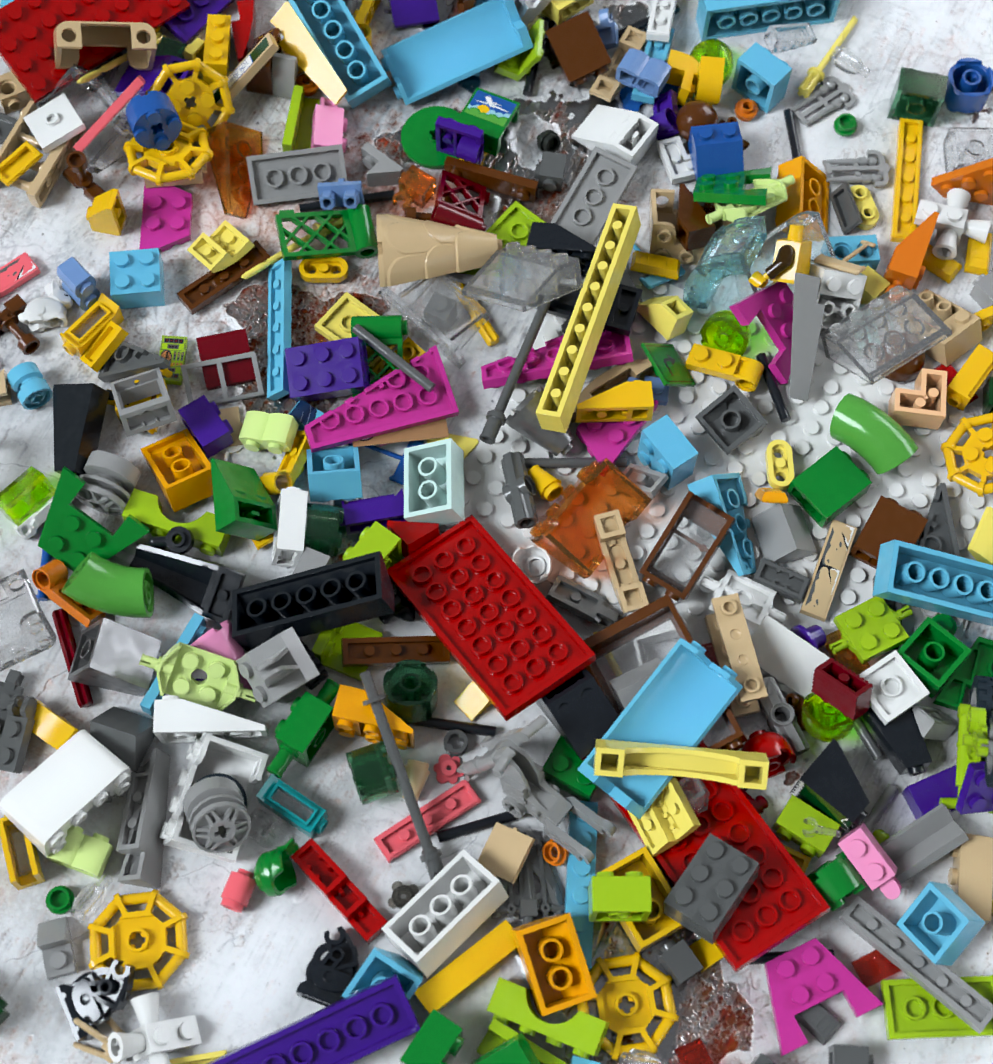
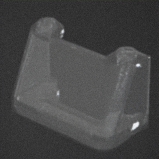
M73 64L55 85V89L38 106L42 107L64 93L87 128L85 130L87 132L119 96L100 75L87 83L77 84V81L82 76L92 71ZM127 106L123 107L118 113L119 115L107 124L106 129L99 136L95 137L92 141L93 143L86 150L82 151L88 162L86 171H89L91 174L93 172L100 173L126 156L123 150L124 143L134 137L127 121Z

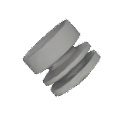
M92 451L84 467L86 474L80 475V478L86 483L75 497L80 502L99 512L116 516L122 515L130 498L128 492L133 491L136 487L141 472L139 468L123 457L107 451Z
M208 777L195 783L186 792L183 800L184 813L189 823L193 841L198 848L210 853L227 852L241 845L248 837L251 830V819L244 805L241 791L234 781L227 777Z

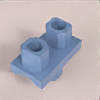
M339 178L338 182H324L317 185L320 205L323 210H332L334 207L354 209L358 204L365 203L361 181H346L345 178Z

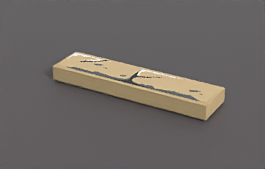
M834 519L832 520L799 613L825 622L857 531L856 527Z

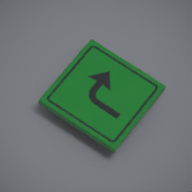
M641 344L654 367V373L661 379L664 386L694 387L696 385L673 344Z

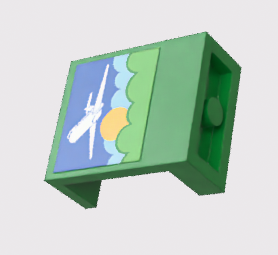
M477 87L456 121L466 125H474L484 130V152L497 156L500 151L502 135L510 122L517 123L520 103Z

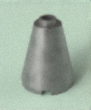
M539 386L537 390L532 391L515 408L516 413L513 416L510 414L506 418V424L555 456H558L560 453L565 456L575 446L572 443L575 438L569 428L566 433L541 428L536 416V410L544 389Z

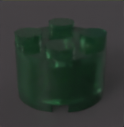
M307 503L304 550L306 547H309L331 558L333 556L337 557L338 548H341L342 533L339 532L340 523L342 524L344 508H338V506Z
M409 659L396 663L395 667L390 671L388 670L384 675L383 692L387 696L384 699V705L405 723L429 720L438 704V679L436 673L419 660Z
M383 741L345 753L362 805L399 793L395 780L396 775L392 764L388 762V754Z

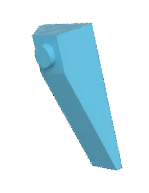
M740 473L710 475L687 484L689 491L736 519V522L721 543L720 549L738 576L756 573L753 543L747 537V528L751 527L750 519L745 518L744 506H747L748 502Z

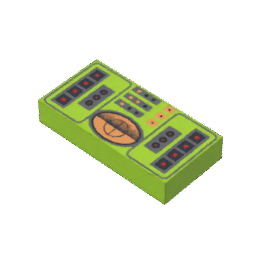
M162 335L159 355L173 363V366L168 368V370L172 371V377H163L166 384L182 385L183 375L180 365H185L188 346L187 337Z

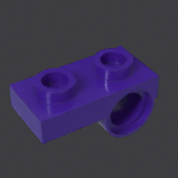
M670 89L655 98L653 105L654 115L649 117V119L659 124L656 137L659 141L679 133L676 125L678 114L677 93Z

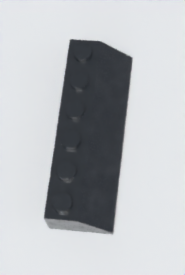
M377 551L232 590V638L246 651H250L290 627H293L300 638L395 613L394 589L382 553Z

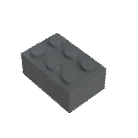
M710 833L664 900V914L713 945L758 877L760 863Z

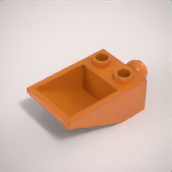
M938 212L932 213L896 246L883 277L891 283L884 293L888 302L892 304L899 303L903 300L904 296L908 297L911 289H917L926 268L922 263L939 215Z

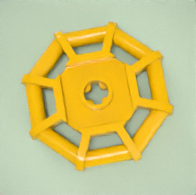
M195 57V60L170 65L164 64L162 66L163 69L149 91H160L167 79L170 78L173 83L165 94L171 99L180 120L195 127L204 125L208 132V140L213 139L215 141L218 139V134L231 114L235 113L228 86L229 78L203 63L201 58ZM193 70L192 76H188V78L177 79L174 75L175 73ZM199 71L214 82L209 85L199 79ZM218 87L223 104L215 103L213 90ZM192 96L195 97L196 105L190 108L186 107L184 99L186 97L188 99ZM215 110L222 111L211 127L208 120Z
M181 121L182 129L179 136L166 149L172 148L170 151L145 148L137 143L133 137L130 141L125 142L123 146L129 164V173L133 176L138 175L156 183V186H163L165 183L185 179L189 181L195 179V174L206 162L212 160L214 154L209 146L207 130L203 127L198 128ZM198 141L200 147H194L191 143ZM136 153H144V156L137 159ZM192 157H197L190 166L187 164ZM151 166L157 169V172H153L145 167Z
M993 412L970 418H961L958 426L947 441L941 444L940 448L944 454L948 480L977 493L978 497H984L986 494L993 493V483L987 484V481L992 480L993 456H989L987 459L984 453L987 450H993V425L992 428L983 427L977 432L973 427L993 423ZM965 432H967L970 437L963 446H956ZM955 455H962L965 465L957 468ZM970 473L981 480L978 483L965 475Z
M153 889L150 892L124 895L117 893L113 895L114 899L92 924L89 923L87 927L90 934V963L88 964L90 970L108 967L106 962L112 959H119L124 961L121 965L124 968L122 974L125 972L126 965H132L135 967V971L148 970L151 978L134 979L132 991L163 989L166 981L182 962L190 956L187 945L186 920L188 916L186 912L182 913L160 894V890ZM147 903L143 911L128 912L126 909L127 905ZM155 905L171 919L161 922L152 914ZM120 910L122 916L117 924L113 925L110 929L104 927L115 913ZM175 926L176 948L168 946L167 929ZM141 933V937L146 938V941L141 945V948L136 949V946L130 942L136 938V934ZM101 934L108 935L109 952L102 955ZM164 954L174 955L164 968L157 973L154 966L162 960Z
M638 952L603 959L598 957L595 959L596 963L589 971L593 985L601 974L605 976L607 982L600 992L596 993L597 997L590 1000L596 1001L599 1019L609 1022L608 1030L616 1034L615 1043L605 1037L601 1049L607 1052L613 1060L647 1053L654 1055L658 1052L657 1048L669 1030L679 1020L671 985L673 979L670 975L667 976L641 957ZM631 966L630 974L613 976L609 969ZM637 968L655 980L656 983L650 986L641 981L636 976ZM661 988L664 1011L656 1009L654 991ZM623 997H627L629 1002L634 1003V1007L630 1008V1013H625L623 1009L618 1007V1004L622 1003ZM588 1001L577 1004L578 1012L582 1011L590 1015ZM654 1016L662 1018L663 1020L650 1037L645 1029ZM640 1034L644 1041L621 1045L622 1037Z

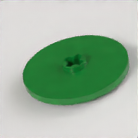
M431 106L420 109L412 114L404 123L401 131L402 147L408 158L420 166L433 169L444 168L447 156L456 158L455 156L436 151V140L432 139V137H436L435 122L438 116L457 120L460 113L448 107Z

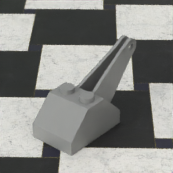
M293 627L279 633L236 660L239 665L240 674L247 679L253 689L254 698L261 703L263 708L284 698L320 675Z

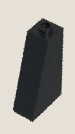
M94 383L56 384L53 387L54 471L61 474L64 466L79 477L82 474H86L84 471L85 464L91 452L98 449L110 392Z
M869 706V711L861 715L860 718L899 775L909 773L910 776H916L926 772L925 769L932 760L912 711L913 707L885 726Z

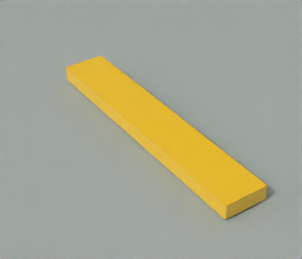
M900 118L898 122L890 242L901 243L917 228V224H914L919 200L924 122L922 120Z

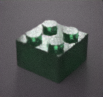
M901 67L891 94L887 118L900 120V118L924 121V126L933 127L945 100L948 76Z

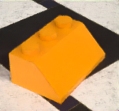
M803 156L778 165L777 179H782L790 174L794 176L795 183L786 187L788 200L776 207V227L788 235L789 224L804 225L803 238L827 239L829 182H826V174Z
M570 912L538 919L511 929L537 1012L541 1016H546L597 997Z

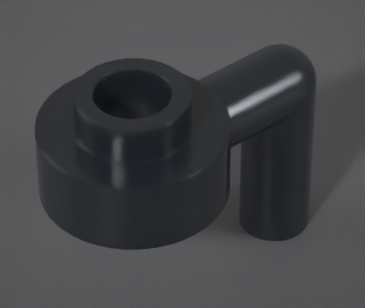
M178 526L172 528L166 536L151 537L149 544L154 548L166 549L168 547L175 553L184 554L192 549L194 536L190 530ZM177 535L182 536V541L179 544L175 543Z

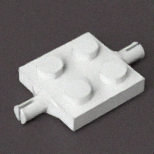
M730 569L719 582L704 575L700 585L714 591V598L738 593L747 626L754 631L767 615L783 624L787 615L773 608V599L777 593L776 591L745 576H738L736 572ZM711 603L709 609L714 611Z

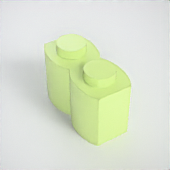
M247 411L239 440L247 450L253 452L265 449L274 454L291 452L299 424L293 416L288 414Z
M72 825L67 830L66 845L58 853H51L46 858L58 865L101 879L114 849L108 843L110 839L98 833H94L93 837L83 834V828Z

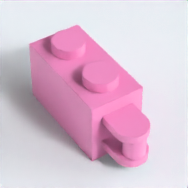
M321 97L320 105L316 104L312 117L311 148L342 144L343 153H345L347 138H343V133H346L348 119L344 118V108H339L338 104L335 105L329 98Z
M864 822L841 837L838 842L839 847L873 891L879 887L886 898L891 900L898 898L902 889L901 883L895 876L898 868Z

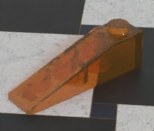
M223 121L207 129L209 146L214 153L210 163L224 214L245 219L247 218L252 199L246 157L263 154L262 132Z

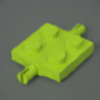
M873 597L834 617L833 622L839 629L842 639L829 644V648L834 655L848 648L855 653L863 665L904 644L909 639V635L902 627L900 621L912 616V609H909L910 607L906 605L894 612L883 598Z

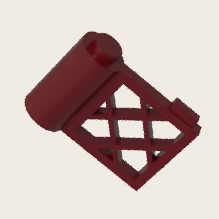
M442 170L430 221L450 226L461 225L485 231L486 225L483 224L482 214L484 205L487 206L489 203L490 193L486 191L487 187ZM446 180L454 183L456 188L451 189ZM468 190L479 193V196L473 198ZM461 192L466 200L461 201L456 194ZM449 196L453 204L443 201L442 198ZM471 205L476 213L468 211L465 206Z

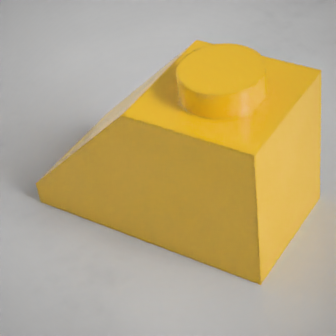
M113 188L94 198L92 206H89L87 209L86 219L89 221L92 231L117 236L121 235L127 215L119 190Z

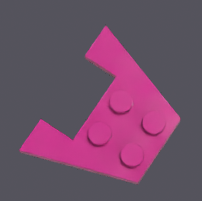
M775 281L734 303L729 308L742 326L749 325L755 316L758 317L779 350L768 367L781 385L788 383L791 371L794 294L787 283Z
M816 938L764 964L781 1057L808 1043L794 1016L836 994L843 993L856 1018L883 1005Z

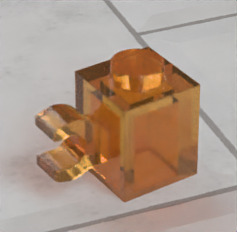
M412 165L407 172L404 171L398 179L399 192L394 194L392 201L394 206L399 201H404L405 203L402 205L404 212L405 208L411 207L412 203L423 209L436 193V178Z

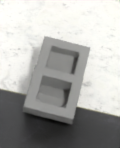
M277 52L273 55V96L291 100L294 85H297L296 78L299 72L297 57Z

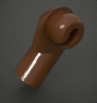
M788 693L785 696V700L793 707L801 731H809L811 721L810 705L800 695Z

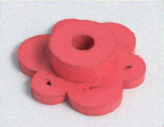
M443 754L439 757V763H436L433 767L437 773L436 779L439 783L445 784L449 782L450 784H455L458 778L464 775L456 771L461 765L459 757L454 756L451 758L448 754Z

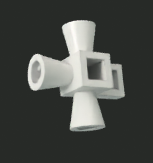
M954 188L947 192V205L920 199L914 224L920 225L932 213H939L934 227L937 229L935 237L937 242L932 249L934 256L939 259L951 260L956 257L957 246H959L962 234L983 244L986 242L991 220H966L968 214L966 207L971 200V195L964 189Z
M153 992L131 999L130 1002L141 1026L130 1033L112 1032L108 1038V1052L112 1061L116 1063L133 1056L134 1063L148 1060V1064H171L167 1053L202 1044L196 1015L159 1021V993Z

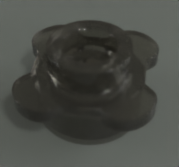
M400 881L394 882L391 886L393 893L392 897L388 900V905L392 909H402L419 892L418 887L414 884L410 886L403 885ZM402 894L406 895L405 899L401 898Z

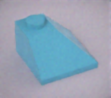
M374 947L343 992L342 997L346 998L397 974L409 1000L422 982L423 974L403 956Z

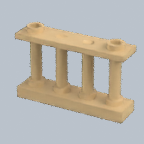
M30 100L26 108L21 110L18 121L0 148V163L25 141H28L35 148L43 150L36 138L29 135L31 130L23 117L38 109L34 101ZM85 130L49 151L45 162H37L30 169L38 172L33 181L28 182L19 178L12 184L14 187L27 191L26 194L33 206L41 209L67 165L66 158L68 154L75 151L73 146L86 133Z
M735 593L713 598L711 603L714 614L705 615L704 620L717 666L722 668L726 665L738 675L735 679L743 686L729 706L736 718L757 714L760 712L757 700L767 698L768 694L739 595Z

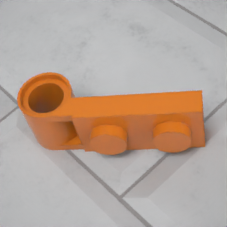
M54 559L33 571L32 580L34 585L84 626L89 627L100 619L105 618L106 613L78 603L61 592L68 580V570L62 561Z

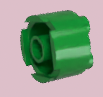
M843 851L836 855V859L833 861L828 860L807 876L828 903L832 912L846 902L843 897L847 898L852 894L856 895L868 886Z

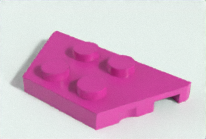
M144 184L140 249L159 248V250L161 249L164 252L171 249L174 245H181L191 240L193 196L191 193L175 186L146 188Z
M654 400V411L658 407L659 402L657 400ZM647 421L580 423L576 428V435L587 446V451L591 457H595L598 461L602 473L607 475Z

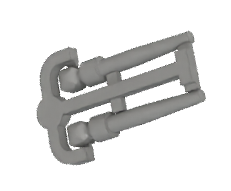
M833 76L824 78L820 82L822 86L816 92L792 108L794 117L801 124L808 126L832 110H837L842 104L848 111L855 103V96L849 91L850 86L846 83H841ZM835 86L837 87V90H836L835 92H833L832 94H830V95L827 96L826 98H823V97H822V96H824L825 94H827L829 91H832L833 89H835ZM815 99L819 101L803 113L798 111ZM823 106L825 107L823 110H821L820 112H818L816 115H814V116H813L812 118H810L809 120L806 119V117H808V116L811 115L812 113L816 112L817 110H819V109L822 108Z
M868 150L866 152L867 157H858V159L822 161L826 173V182L870 184L872 182L874 188H883L887 185L890 166L885 163L884 156L877 150ZM830 165H853V166H830ZM863 172H878L879 174H874L873 176H871L870 174H863V175L861 176L860 173H863ZM855 173V176L832 177L831 174Z

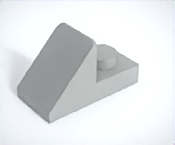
M368 142L361 147L362 162L370 169L366 175L367 186L401 185L404 182L403 167Z
M630 463L615 482L619 488L638 494L644 506L647 507L663 488L669 477L667 474Z
M67 916L39 923L37 947L42 950L47 979L52 980L78 973Z

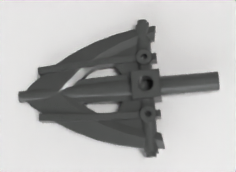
M533 844L518 875L519 894L513 892L512 883L497 877L509 898L491 915V919L499 918L501 914H507L509 918H513L514 914H519V919H523V924L534 921L538 913H541L542 917H547L548 913L564 914L565 904H563L556 878L549 864L543 858L541 844H536V846ZM533 872L540 880L541 891L535 894Z

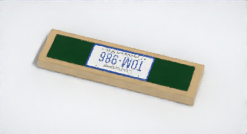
M269 32L228 76V86L232 100L279 50L275 37ZM218 87L213 92L215 103L223 104ZM215 110L213 114L218 116L222 111Z

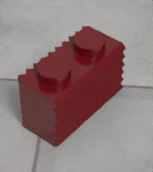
M834 658L828 659L815 668L811 692L852 720H856L869 711L873 684L864 681V678H860V675L851 672V669H847L843 664L834 661Z

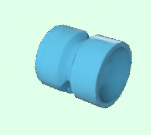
M34 362L21 363L7 374L6 379L13 391L17 393L16 396L24 409H37L45 405L52 398L53 392Z

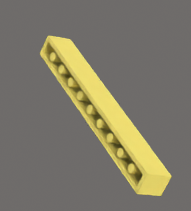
M612 204L536 410V416L541 428L544 430L561 433L567 432L641 226L637 206Z

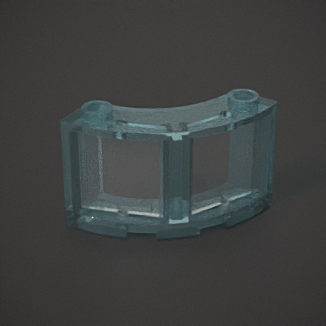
M764 216L736 219L732 224L720 227L711 236L698 264L686 281L683 293L684 303L689 307L707 309L725 277L748 275L767 238Z

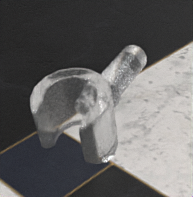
M807 817L803 820L804 823L814 826L812 831L802 829V833L806 837H813L816 834H825L838 838L841 836V831L819 826L814 818Z

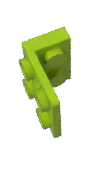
M539 18L528 30L534 47L494 66L495 73L519 81L525 74L527 75L536 62L541 61L544 53L542 49V41L545 36V30H543L544 20Z
M354 623L320 632L312 651L323 666L362 681L360 673L367 671L369 666L342 667L341 640L342 638L383 637V634L362 624Z

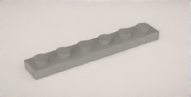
M857 895L840 916L839 920L977 1033L980 1034L993 1018V1004L946 966L935 965L903 931Z

